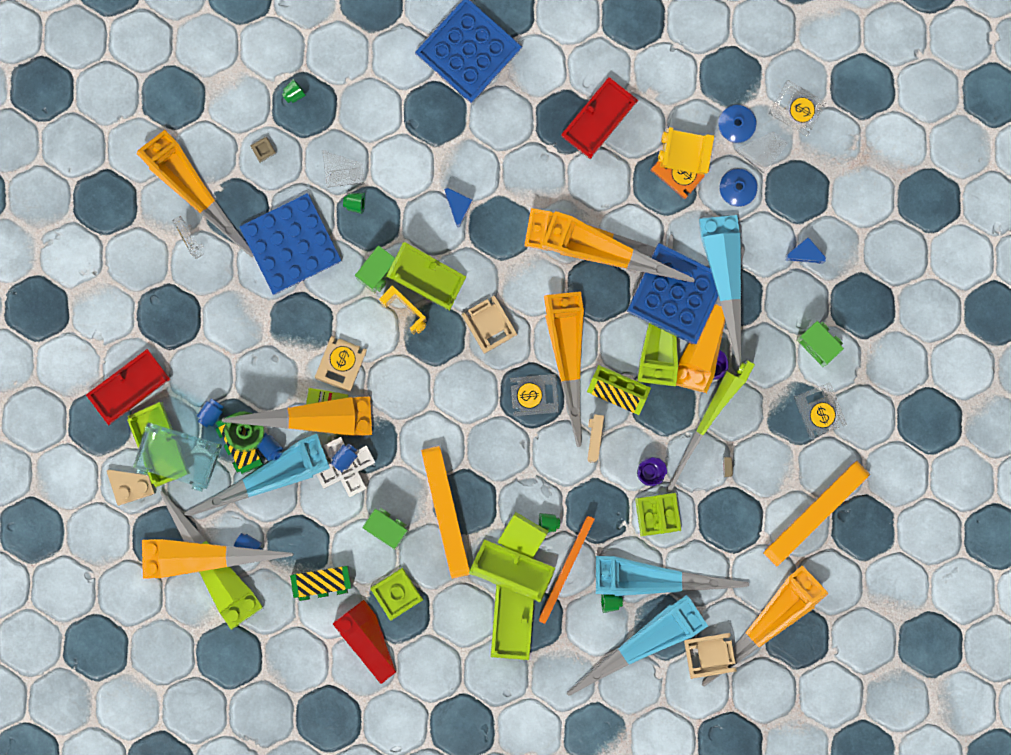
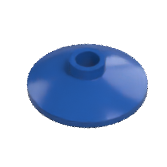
M730 106L720 115L718 122L719 131L730 142H745L752 137L756 130V118L753 112L745 106ZM735 120H740L742 124L740 126L735 125Z
M733 169L723 176L719 189L725 202L735 207H742L754 200L758 186L755 177L750 172L744 169ZM736 184H742L743 188L741 190L736 189Z

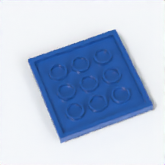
M462 0L417 49L415 54L472 104L517 55L522 46L470 0Z
M308 193L240 226L273 295L342 262Z
M658 243L651 258L694 278V282L644 272L626 312L691 344H697L718 298L711 269Z

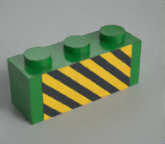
M221 420L216 422L218 426L215 428L220 438H224L226 442L224 448L228 455L232 454L235 460L232 464L237 473L240 472L244 475L264 465L256 449L250 452H239L233 449L225 437L227 422H222ZM244 427L241 428L242 432L239 434L247 436L248 431Z
M349 566L290 575L293 598H298L299 601L310 600L311 595H317L318 598L328 597L329 592L335 591L337 595L346 594L348 589H352Z

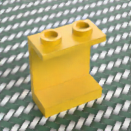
M671 127L667 128L666 132L663 131L661 143H664L663 150H660L658 155V161L661 162L660 167L701 175L707 174L714 135L706 134L702 136L675 131Z
M391 286L379 299L380 303L387 308L398 298L419 318L410 328L413 335L416 332L418 334L421 333L427 326L426 317L396 288Z

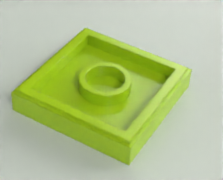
M515 512L497 543L533 559L549 531Z
M403 568L370 588L390 621L423 601Z

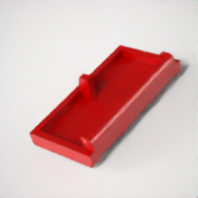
M608 77L561 134V137L591 160L639 100Z
M146 349L87 393L86 396L109 426L171 379L151 352Z

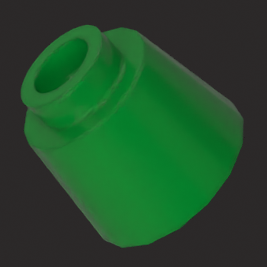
M295 79L283 89L284 93H282L283 98L288 103H295L307 96Z
M349 193L347 196H344L343 207H346L347 211L363 214L365 193Z
M539 513V526L549 531L548 533L556 532V529H560V518H556L554 514Z
M601 594L603 613L617 611L619 607H623L622 596Z

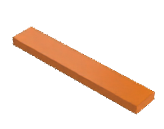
M590 516L586 517L538 619L544 624L547 622L592 526L594 518Z

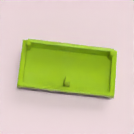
M405 242L402 243L387 274L388 278L449 311L466 279L465 275Z
M163 402L156 403L127 416L128 424L151 483L155 487L190 474L164 409Z
M484 539L469 574L541 602L554 575L555 567Z
M497 584L491 657L529 660L534 599Z

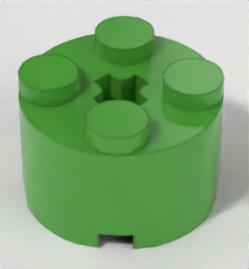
M242 411L235 413L231 417L242 416L252 413ZM226 423L225 437L233 449L239 452H250L262 443L264 428L258 425ZM244 427L246 430H250L247 436L239 434L242 432L241 428Z

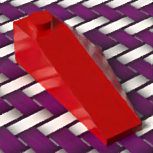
M365 600L361 601L333 623V626L380 684L396 673L376 614Z

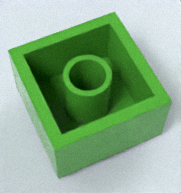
M378 245L355 274L356 280L374 294L376 291L381 292L387 284L385 280L388 278L387 274L395 258Z
M816 321L797 341L824 367L844 348L841 346L843 345L842 341L837 336L833 337L828 332L830 329L825 323Z
M382 508L379 511L374 509L362 528L396 550L408 533V530L405 529L407 525L399 519H396V521L390 519L391 514Z

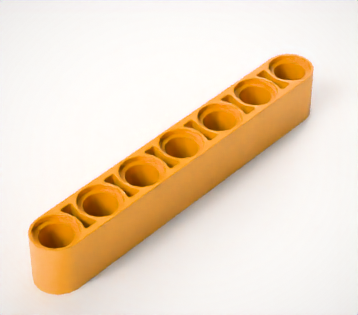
M440 445L421 450L451 579L470 575Z
M856 460L763 554L776 567L780 565L870 476V473Z

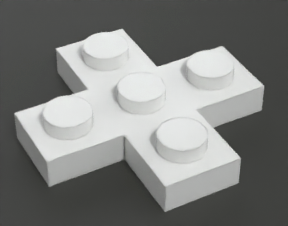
M341 437L324 445L331 462L333 460L332 457L344 444ZM365 446L356 452L358 457L343 473L331 464H329L330 469L317 473L316 475L323 489L341 481L349 497L366 490L367 488L359 471L375 464L368 447Z

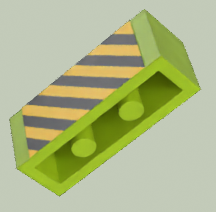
M598 365L587 393L640 415L651 388Z

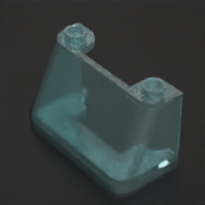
M146 423L133 467L137 468V473L147 475L148 472L191 484V489L203 492V488L208 489L222 445L162 426Z

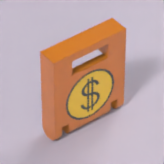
M659 161L650 169L683 199L688 197L683 190L685 189L690 194L705 177V175L669 168L665 169L660 167L661 162Z

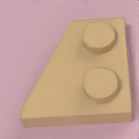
M107 470L117 506L155 494L149 475Z

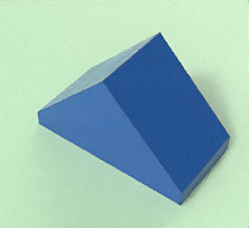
M446 188L444 191L457 228L461 227L471 207L472 199Z
M808 237L786 256L785 261L824 264L826 257Z

